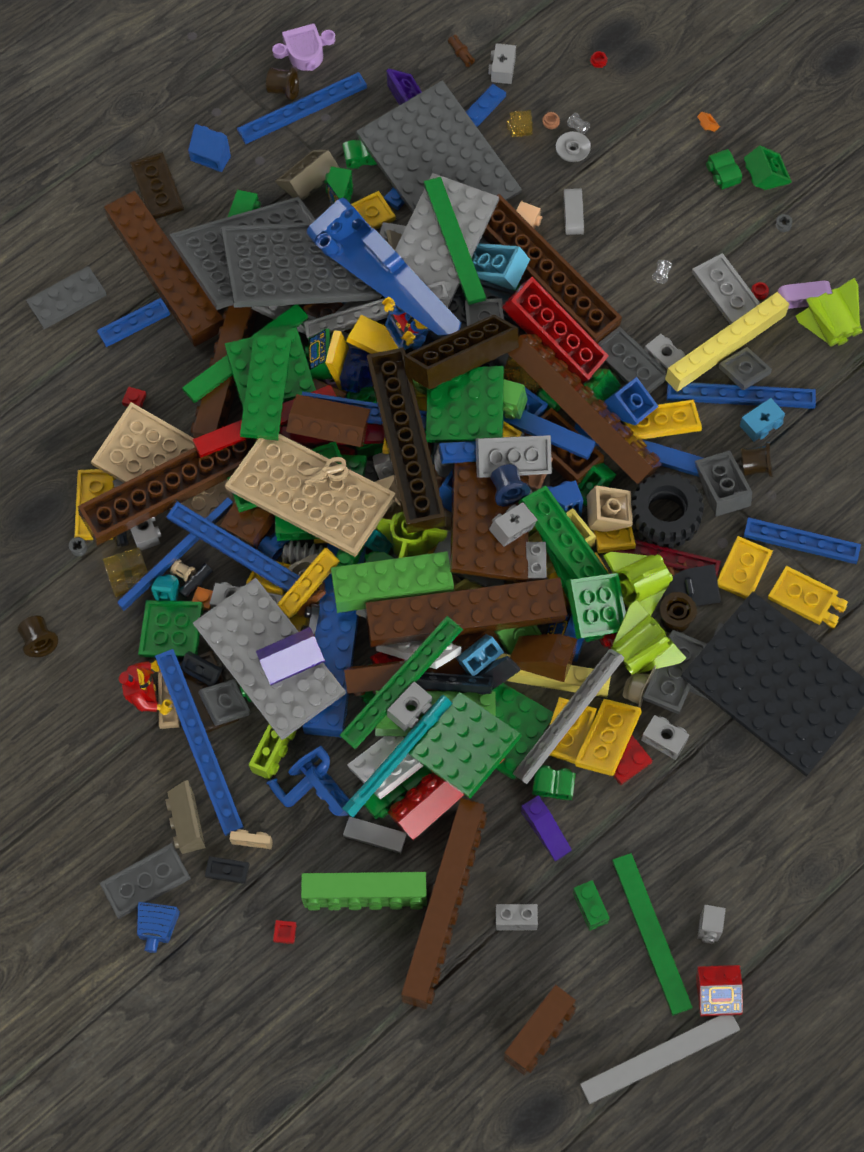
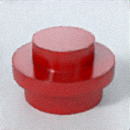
M597 51L591 56L590 63L595 68H602L607 64V56L605 53Z
M758 282L752 286L751 292L757 300H763L767 298L769 288L765 283Z

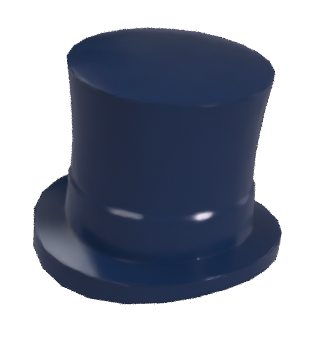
M506 464L496 468L490 476L497 490L495 501L499 506L513 505L531 492L529 485L521 481L518 468L513 464Z

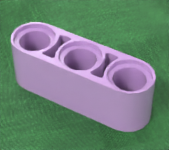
M828 281L790 284L778 289V293L790 304L788 309L808 307L809 304L806 299L809 297H818L824 293L832 294L830 282Z

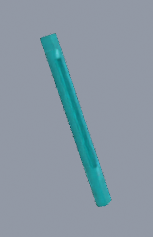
M441 695L408 735L344 805L342 809L352 818L366 801L408 755L409 751L453 704L445 695Z

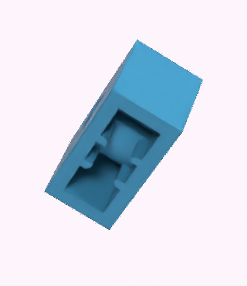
M770 398L744 415L741 419L740 427L754 442L759 438L763 439L772 429H778L783 424L785 413Z
M485 634L462 654L457 656L456 659L467 674L475 676L504 652L492 636Z

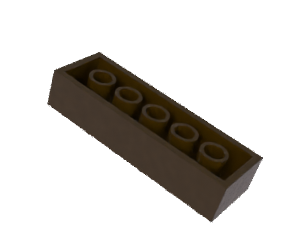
M494 314L404 355L406 376L427 389L435 388L446 381H450L452 378L465 374L469 370L480 367L482 364L495 360L497 357L518 348V327Z

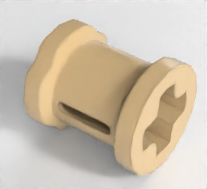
M177 559L172 565L170 573L178 575L187 582L190 579L189 576L195 574L196 568L193 566L189 567L183 564L180 559Z

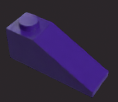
M539 795L522 805V815L555 862L572 851L552 814Z

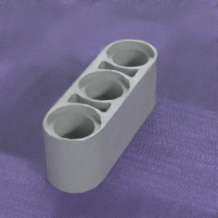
M582 188L564 189L565 234H584Z

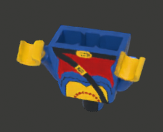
M387 297L382 301V304L385 305L384 310L389 312L385 326L397 347H404V350L411 347L415 350L419 349L425 342L428 331L431 330L403 310L398 309L395 306L394 300L391 297Z

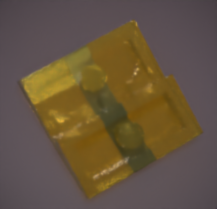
M139 547L103 559L115 597L126 594L148 573Z

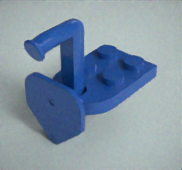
M322 746L302 757L288 771L290 776L303 773L306 776L288 794L279 786L277 778L266 783L285 807L294 806L314 786L318 797L328 803V808L334 815H348L342 808L350 799L327 773L330 757ZM319 758L322 760L318 766L313 765Z

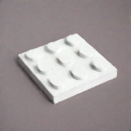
M384 736L347 764L349 769L365 783L404 738L402 736ZM408 754L374 794L379 799H382L422 768L423 765Z

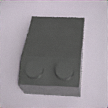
M731 451L695 461L708 503L715 516L751 506L752 490Z

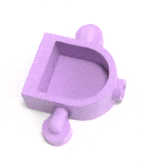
M315 23L282 32L284 44L278 43L273 46V56L277 59L288 56L291 64L297 67V69L312 71L323 61L322 46L332 45L335 42V33L332 30H325L319 36Z

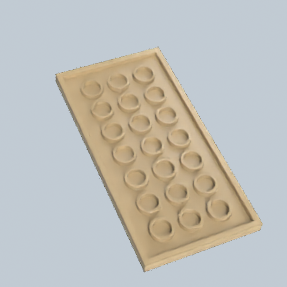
M131 402L92 459L91 464L125 483L195 448L193 444L194 438ZM227 479L181 504L206 518L226 498L229 497L233 504L235 499L233 493L225 489V485L228 482ZM226 515L222 519H220L215 525L219 527L224 518L226 517Z
M279 434L278 441L259 438L225 485V489L354 557L357 556L396 498L395 492L349 469L348 476L343 480L333 481L325 477L318 482L306 484L304 480L312 475L303 476L302 472L314 467L323 468L329 459ZM335 462V463H332V464L330 465V467H331V466H335V465H339V464ZM344 471L332 475L339 476L342 475Z

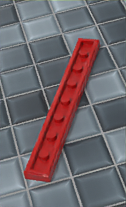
M331 385L310 392L337 397ZM295 399L283 403L280 426L288 423L289 414ZM242 420L193 439V444L200 458L249 439L240 437Z

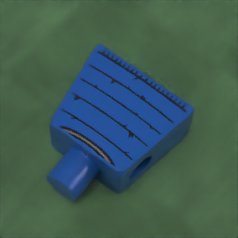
M144 902L138 903L137 935L140 939L146 940L144 951L157 953L159 942L168 943L170 941L180 913L177 907Z

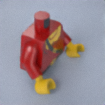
M157 660L153 663L149 661L135 663L121 673L119 682L122 684L123 695L139 711L156 712L159 710L161 714L167 715L172 710L169 707L172 701L169 699L164 700L162 704H158L154 674L151 669L155 672L160 671Z

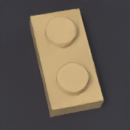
M238 829L236 832L231 831L230 841L233 845L272 849L273 841L267 833L257 832L256 834H250L248 831Z

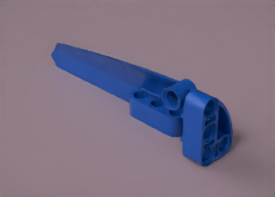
M338 199L308 227L307 235L326 256L332 258L383 297H391L397 307L436 335L447 336L460 330L461 322L404 262L386 240L363 219L347 199Z

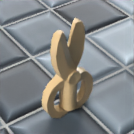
M334 457L326 462L325 467L306 469L302 472V475H312L304 480L306 484L318 482L325 477L333 481H340L348 476L349 471L346 467V460L341 457ZM335 462H341V463H342V464H339V465H335V466H331V467H330V465H331L332 463H335ZM344 471V473H343L342 475H339V476H334V475H332V474H335V473H339V472Z

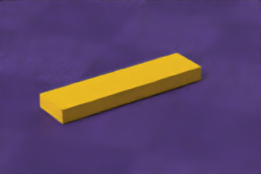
M324 548L277 603L288 618H292L331 573V568L339 564L340 560L328 548Z

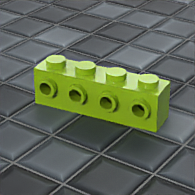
M269 724L249 763L252 773L271 780L272 776L277 773L279 769L278 763L281 757H285L288 750L287 745L290 740L294 739L296 730L281 740Z

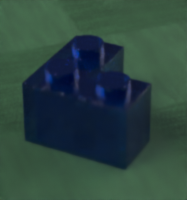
M349 347L340 375L342 390L360 393L364 378L371 379L367 362V355L371 353Z

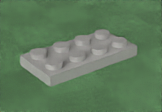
M723 253L692 269V274L729 324H732L760 304Z
M551 435L477 438V477H490L496 468L506 464L517 466L519 475L552 474Z

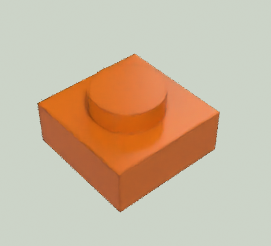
M701 112L697 116L701 127L705 130L716 131L720 127L711 114Z
M197 587L192 601L203 602V610L210 611V600L213 591Z

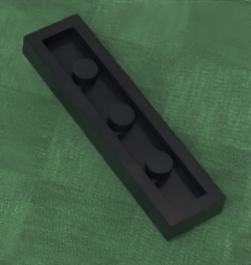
M425 672L416 683L424 690L435 689L441 692L448 690L460 693L473 692L484 695L492 693L493 677Z

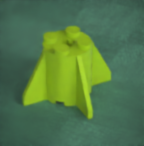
M855 278L841 287L833 289L832 294L824 293L818 297L807 298L808 308L796 315L800 324L827 342L830 347L836 344L840 346L848 341V337L856 336L863 332L859 317L858 283Z
M403 512L394 514L391 520L382 518L376 526L392 543V550L399 558L428 554L432 548L438 545L439 541L442 542L448 535V530L437 528L407 534Z
M609 552L603 555L613 572L612 574L619 573L623 601L626 604L625 607H629L634 600H637L651 616L665 590L668 588L669 583L673 580V576L664 564L662 556L658 554L646 556L619 552Z
M634 600L628 607L611 647L612 650L624 657L623 662L626 665V669L634 675L635 673L650 671L655 665L656 669L683 662L686 657L670 638L668 639L666 632L659 622L653 617L651 618L650 614L647 613L641 604Z

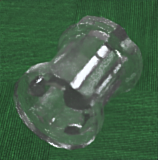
M574 113L568 119L567 126L573 127L577 132L584 135L588 131L590 123L583 121L578 113Z
M658 260L656 272L652 275L653 280L658 283H666L668 281V273L673 267L672 263L668 260Z

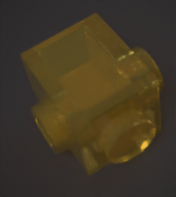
M531 110L510 112V119L507 120V130H511V136L523 137L532 135Z

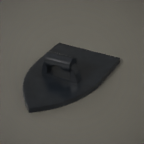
M715 565L689 568L673 576V580L669 583L663 596L666 597L672 592H682L691 597L696 606L720 603L721 599Z

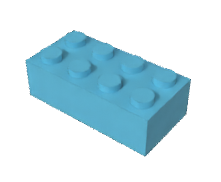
M479 243L472 261L480 280L515 290L530 258L520 246Z

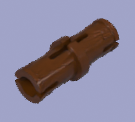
M453 35L454 39L451 36L448 39V43L455 50L456 56L460 57L465 65L469 67L470 64L472 65L475 62V59L457 35Z

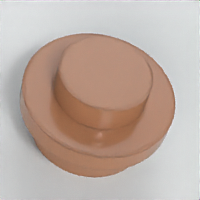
M548 112L543 117L542 123L548 129H555L560 124V118L556 113Z

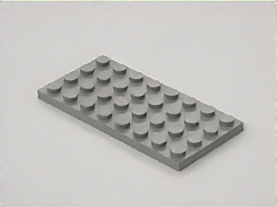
M432 173L430 179L442 178L472 258L496 208L499 196ZM424 189L395 251L426 285L445 281L449 299L442 302L449 308L460 282L428 195Z
M257 578L193 622L195 628L281 740L346 694L344 688L324 663L270 685L256 651L299 631Z

